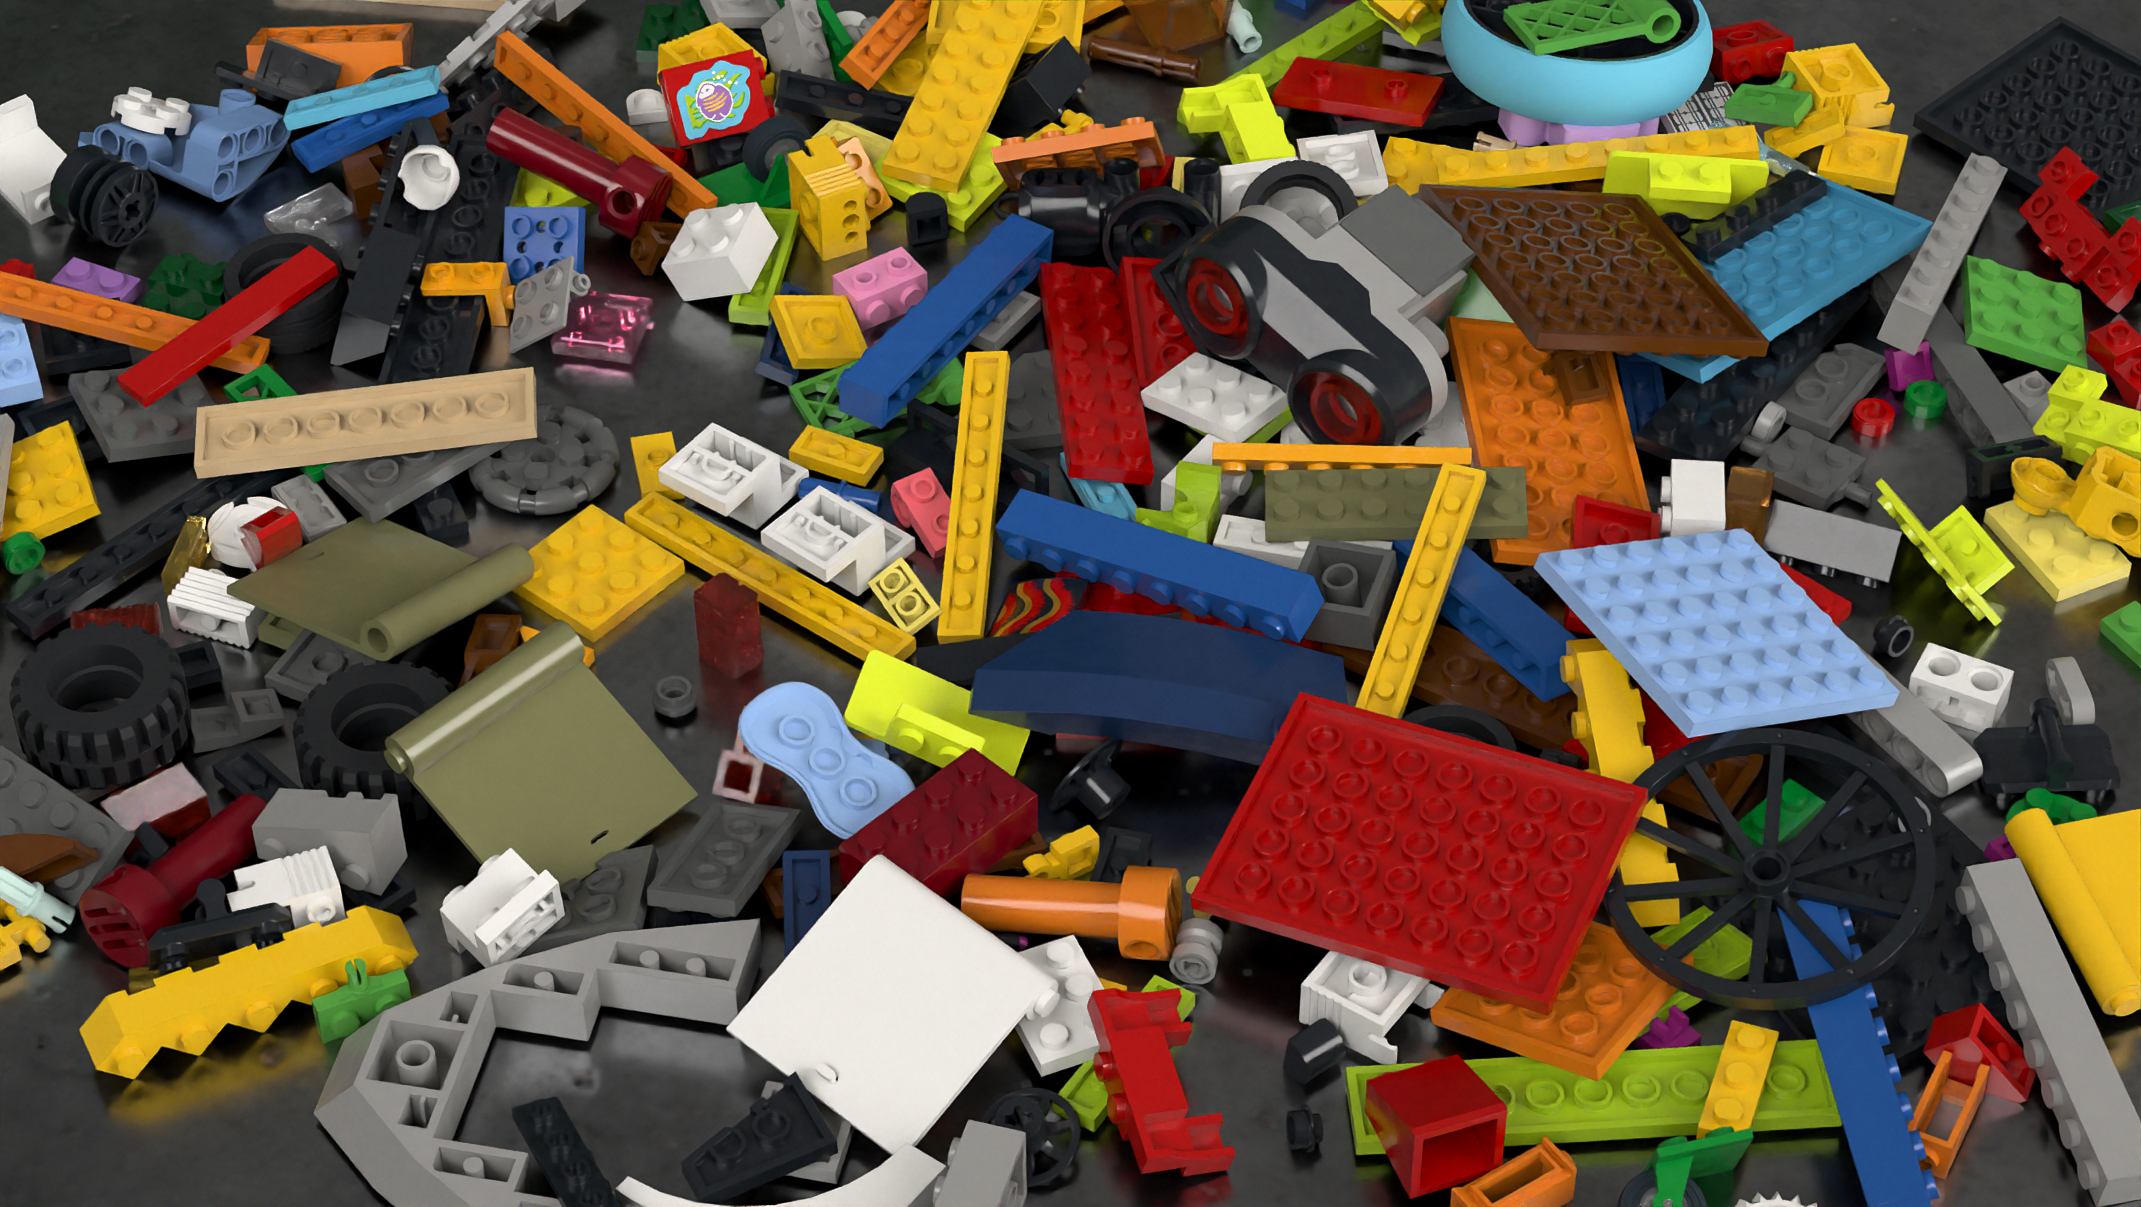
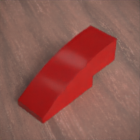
M280 506L269 510L240 527L245 536L240 540L257 570L302 546V532L296 513Z

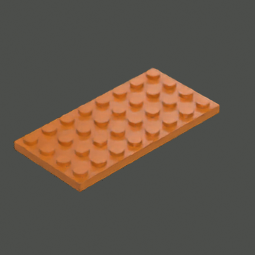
M1449 316L1445 331L1469 446L1472 448L1474 467H1525L1528 538L1489 539L1494 562L1534 566L1539 553L1569 550L1571 510L1577 494L1651 512L1612 351H1596L1609 395L1602 401L1566 406L1556 374L1544 376L1541 369L1543 365L1554 358L1553 353H1546L1535 349L1515 323Z

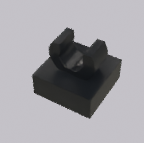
M145 820L134 831L135 837L143 846L132 853L129 861L144 869L149 862L150 866L178 843L171 835Z

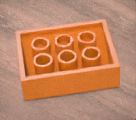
M413 23L261 28L246 45L248 70L257 72L266 41L271 37L343 63L335 89L364 83L373 73L380 69L395 65L410 67L414 32ZM249 86L250 92H258V89Z

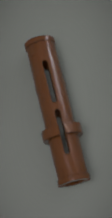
M1096 34L1091 36L1087 48V56L1090 59L1153 71L1154 75L1159 77L1173 75L1197 81L1200 78L1203 67L1202 57L1199 56L1195 57L1172 52L1171 48L1161 46L1159 49Z

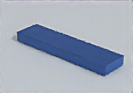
M438 88V92L435 95L347 116L291 143L293 153L310 173H314L402 131L404 123L410 119L418 117L429 118L450 108L448 98Z

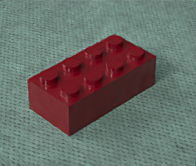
M971 747L839 845L841 883L847 886L870 859L882 854L947 901L962 890L967 874H983L1038 831V794Z

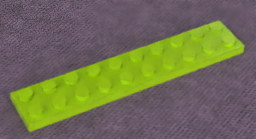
M1817 1039L1779 1041L1751 1128L1752 1132L1841 1126L1842 1121ZM1724 1045L1623 1051L1599 1081L1526 1056L1463 1061L1504 1102L1508 1109L1504 1146L1537 1145L1542 1143V1138L1545 1136L1553 1144L1697 1135L1700 1118ZM1423 1063L1346 1067L1345 1084L1356 1155L1386 1154L1365 1113L1367 1080L1376 1078L1386 1072H1397Z

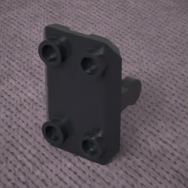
M2040 698L2031 704L2030 714L2032 719L2028 726L1986 728L1972 744L1983 765L1981 781L1984 792L1992 794L1999 800H2012L2018 793H2027L2028 790L2033 788H2043L2049 792L2082 791L2091 797H2101L2109 789L2120 788L2121 777L2118 767L2115 766L2109 736L2096 724L2057 725L2056 719L2059 715L2057 704L2050 698Z
M214 878L203 880L197 888V900L200 906L196 910L195 920L159 928L147 942L148 955L146 961L149 972L159 970L160 975L164 976L187 968L189 962L224 955L255 944L259 950L283 941L282 934L290 931L292 920L290 912L287 908L275 902L227 912L224 905L226 891L223 883Z

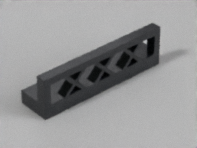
M914 398L907 404L908 430L890 445V458L917 472L930 467L939 483L952 489L957 439L954 435L958 436L959 420ZM922 419L928 421L935 432L923 427ZM1002 443V466H1000L996 512L1003 515L1020 488L1050 497L1049 465ZM1021 469L1035 475V483L1028 480Z

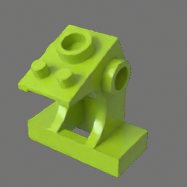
M1179 461L1176 468L1175 498L1172 510L1157 511L1136 508L1135 522L1210 544L1211 540H1214L1219 526L1222 467Z

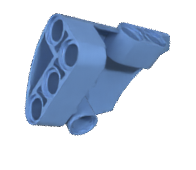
M224 89L220 93L219 107L189 103L188 112L192 115L189 131L185 135H175L176 128L165 127L164 135L149 133L129 127L121 123V120L98 126L94 133L80 132L78 147L89 144L102 147L119 156L122 160L135 164L139 168L151 171L214 201L222 202L244 191L269 168L288 142L292 130H287L283 120L284 115L264 106L255 105L256 97L251 92L241 89Z

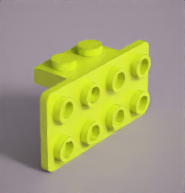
M1614 150L1608 155L1601 193L1639 194L1658 216L1669 212H1678L1686 215L1689 219L1710 220L1726 211L1728 207L1736 205L1752 196L1759 189L1766 188L1769 165L1767 162L1760 160Z
M1882 478L1879 479L1875 484L1883 495L1877 499L1878 502L1897 521L1901 530L1920 549L1928 563L1943 577L1946 585L1965 604L1977 620L1980 621L1986 616L1994 626L1998 625L2002 620L1981 595L2014 569L2015 566L1963 505L1931 531H1928Z
M872 650L868 653L843 715L844 722L848 727L941 768H944L973 747L1013 777L1031 731L967 714L971 691L879 650Z

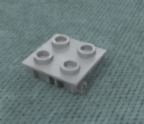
M573 256L517 284L514 295L513 322L510 326L509 353L513 354L566 327L569 303L572 299L585 296L591 286L587 275L573 270Z

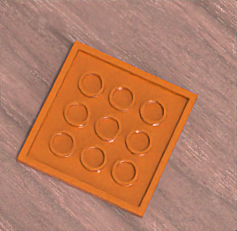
M1133 117L1122 120L1121 126L1105 129L1104 124H1091L1081 127V133L1065 135L1063 130H1055L1042 133L1040 140L1025 142L1024 137L1007 138L1000 141L1001 146L992 147L993 161L1010 191L1019 189L1020 179L1025 172L1037 168H1085L1093 170L1098 176H1103L1104 164L1115 158L1135 160L1139 164V169L1166 165L1164 151L1153 121L1145 122L1144 117Z
M1592 921L1549 1015L1450 987L1430 1009L1432 1024L1599 1081L1677 988L1658 978L1643 966L1626 948L1614 928ZM1655 942L1664 950L1670 947L1668 945ZM1692 953L1680 960L1694 967V955Z

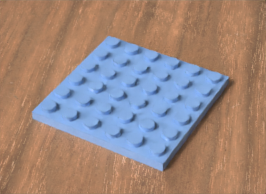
M1743 528L1539 553L1534 565V569L1687 738L1889 707L1894 705L1900 693L1886 678L1885 673L1877 668L1859 650L1858 645L1850 640L1832 622L1831 617L1823 612L1806 595L1805 590L1797 585L1780 568L1779 563L1771 558L1755 542L1754 537Z

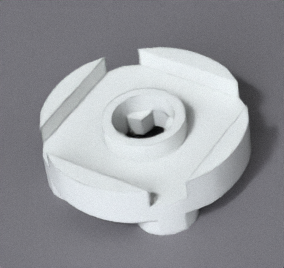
M130 87L128 94L114 97L111 116L114 118L121 114V123L129 127L164 135L165 127L176 128L175 135H185L189 131L192 115L188 112L190 104L184 100L167 98L164 101L151 97L152 92L138 87Z
M267 497L247 498L248 504L234 507V503L230 502L219 508L212 515L207 527L211 554L215 560L230 566L249 568L253 572L257 571L240 540L245 537L240 527L277 506L287 509L281 502Z

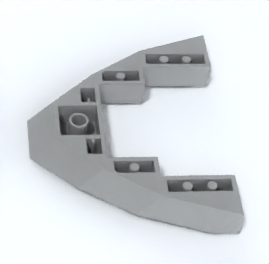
M760 919L606 933L487 967L387 1009L344 1039L315 1108L314 1115L373 1189L394 1207H562L556 1198L532 1195L533 1183L528 1153L452 1141L495 1028L501 1027L588 1041L601 1005L730 1025L747 1004L763 957Z

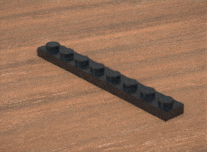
M298 467L207 478L4 606L7 619L35 640L206 531L212 515L225 504L233 502L234 507L248 504L247 498L259 497L270 490L271 487L278 485L300 471Z

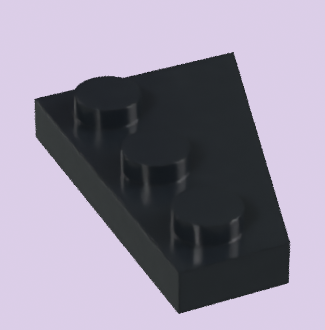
M795 1071L783 1080V1088L768 1100L762 1097L750 1107V1114L734 1127H724L681 1161L682 1173L699 1203L715 1205L837 1154L838 1146L836 1138Z

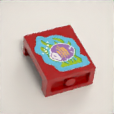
M753 49L661 70L658 73L677 149H684L695 144L749 132L763 121L775 117L771 96H764L761 80L766 79L763 62L760 57H754Z

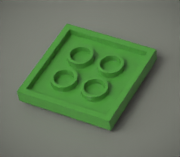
M1966 256L1960 266L1966 344L2062 373L2068 364L2084 369L2088 368L2080 290L2066 283H2056L2037 277L2028 271H2018L1999 265L1990 259Z

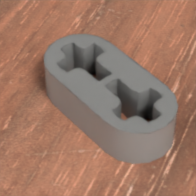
M2068 656L2049 659L2045 670L2046 683L2051 698L2057 704L2059 716L2063 724H2094V701L2075 658Z

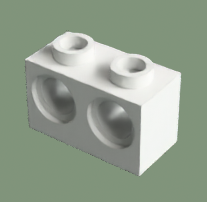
M1929 642L1911 674L1908 690L1941 720L1982 733L1986 728H1995L2008 703L2014 671Z

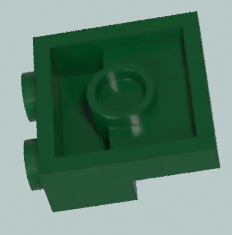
M681 0L680 5L665 3L656 5L646 4L636 47L637 62L658 63V45L666 44L668 41L672 42L673 39L678 40L679 37H684V35H689L692 32L711 26L700 1Z
M183 253L180 257L166 254L148 277L150 291L139 306L200 321L226 303L223 275L228 263L218 262L216 265L203 263L190 253Z

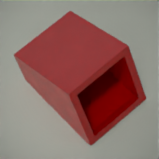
M1458 1054L1442 1059H1432L1421 1065L1397 1072H1386L1376 1078L1367 1080L1365 1113L1410 1199L1476 1180L1502 1165L1508 1109L1504 1102Z

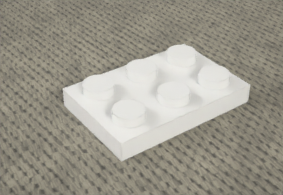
M1374 130L1340 136L1335 134L1297 139L1299 160L1318 162L1323 166L1325 165L1333 169L1334 172L1338 173L1348 182L1355 197L1370 199L1388 188V179Z
M1197 352L1187 357L1141 391L1143 406L1228 443H1242L1289 406L1287 395L1276 385Z
M1074 934L1018 952L1057 980L1059 984L1057 993L1060 994L1059 1002L1047 1017L1042 1018L1039 1016L1034 1020H1029L1023 1016L1015 1026L1041 1077L1093 1060L1094 1054L1099 1051L1100 1046L1087 1010V1004L1092 991L1103 990L1104 987Z

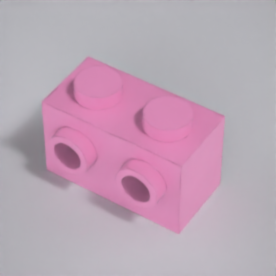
M902 246L832 275L833 295L847 296L861 332L905 314L912 305L916 306L928 293L927 272Z

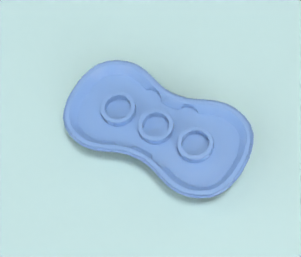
M793 681L773 686L750 701L739 717L738 729L747 749L764 763L791 776L806 792L820 822L830 832L843 840L851 837L915 789L912 780L900 766L867 749L851 734L835 702L829 695L815 686Z

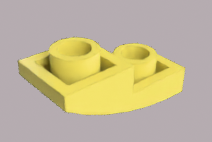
M902 556L868 582V585L882 602L884 608L898 627L910 635H914L942 613L938 604Z

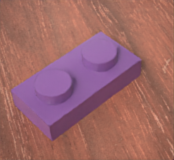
M75 257L51 280V284L109 299L120 297L121 302L132 304L143 292L140 278Z

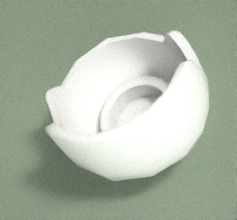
M419 145L409 151L404 156L398 173V177L403 180L405 185L404 198L420 210L434 211L445 205L459 186V170L452 155L436 145Z

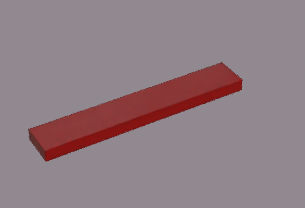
M309 245L118 376L119 388L147 408L339 275L337 265Z

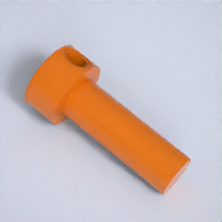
M1129 865L1124 873L1122 883L967 874L962 888L961 912L987 931L1063 936L1074 934V936L1118 939L1120 953L1123 958L1170 961L1173 949L1177 946L1176 938L1179 926L1182 923L1183 893L1181 874L1178 868Z

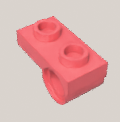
M928 467L894 482L891 488L890 500L894 514L901 525L905 528L912 526L932 559H935L946 552L951 500L931 468Z

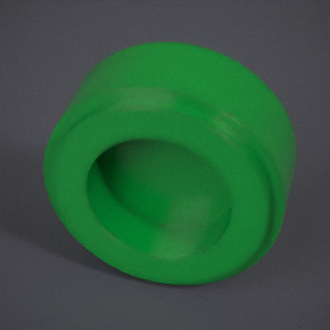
M1920 380L1913 382L1906 388L1904 407L1911 415L1918 418L1932 419L1939 417L1946 409L1947 391L1940 384L1933 381Z
M20 532L10 537L1 546L0 561L10 573L24 574L39 565L44 557L45 547L34 533Z

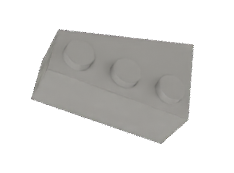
M279 788L252 825L258 858L266 861L278 858L284 859L285 856L292 857L296 853L310 852L314 848L318 850L326 845L339 883L355 890H364L381 896L407 858L397 794L385 793L381 800L363 799L364 797L361 792H349L345 798L328 797L329 795L326 790Z

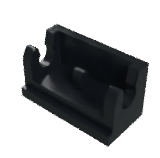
M2040 435L1966 449L1967 494L1971 497L1979 496L1982 499L1989 497L1990 491L2013 487L2011 464L2016 458H2045L2061 467L2063 448L2047 436Z

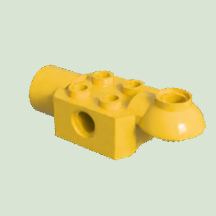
M2109 446L2096 448L2093 455L2088 457L2076 481L2072 480L2059 465L2045 458L2021 457L2016 458L2012 462L2011 481L2015 489L2013 500L2021 509L2037 516L2047 515L2050 509L2056 510L2070 517L2074 525L2082 528L2087 535L2096 539H2106L2121 546L2128 554L2141 558L2140 460Z

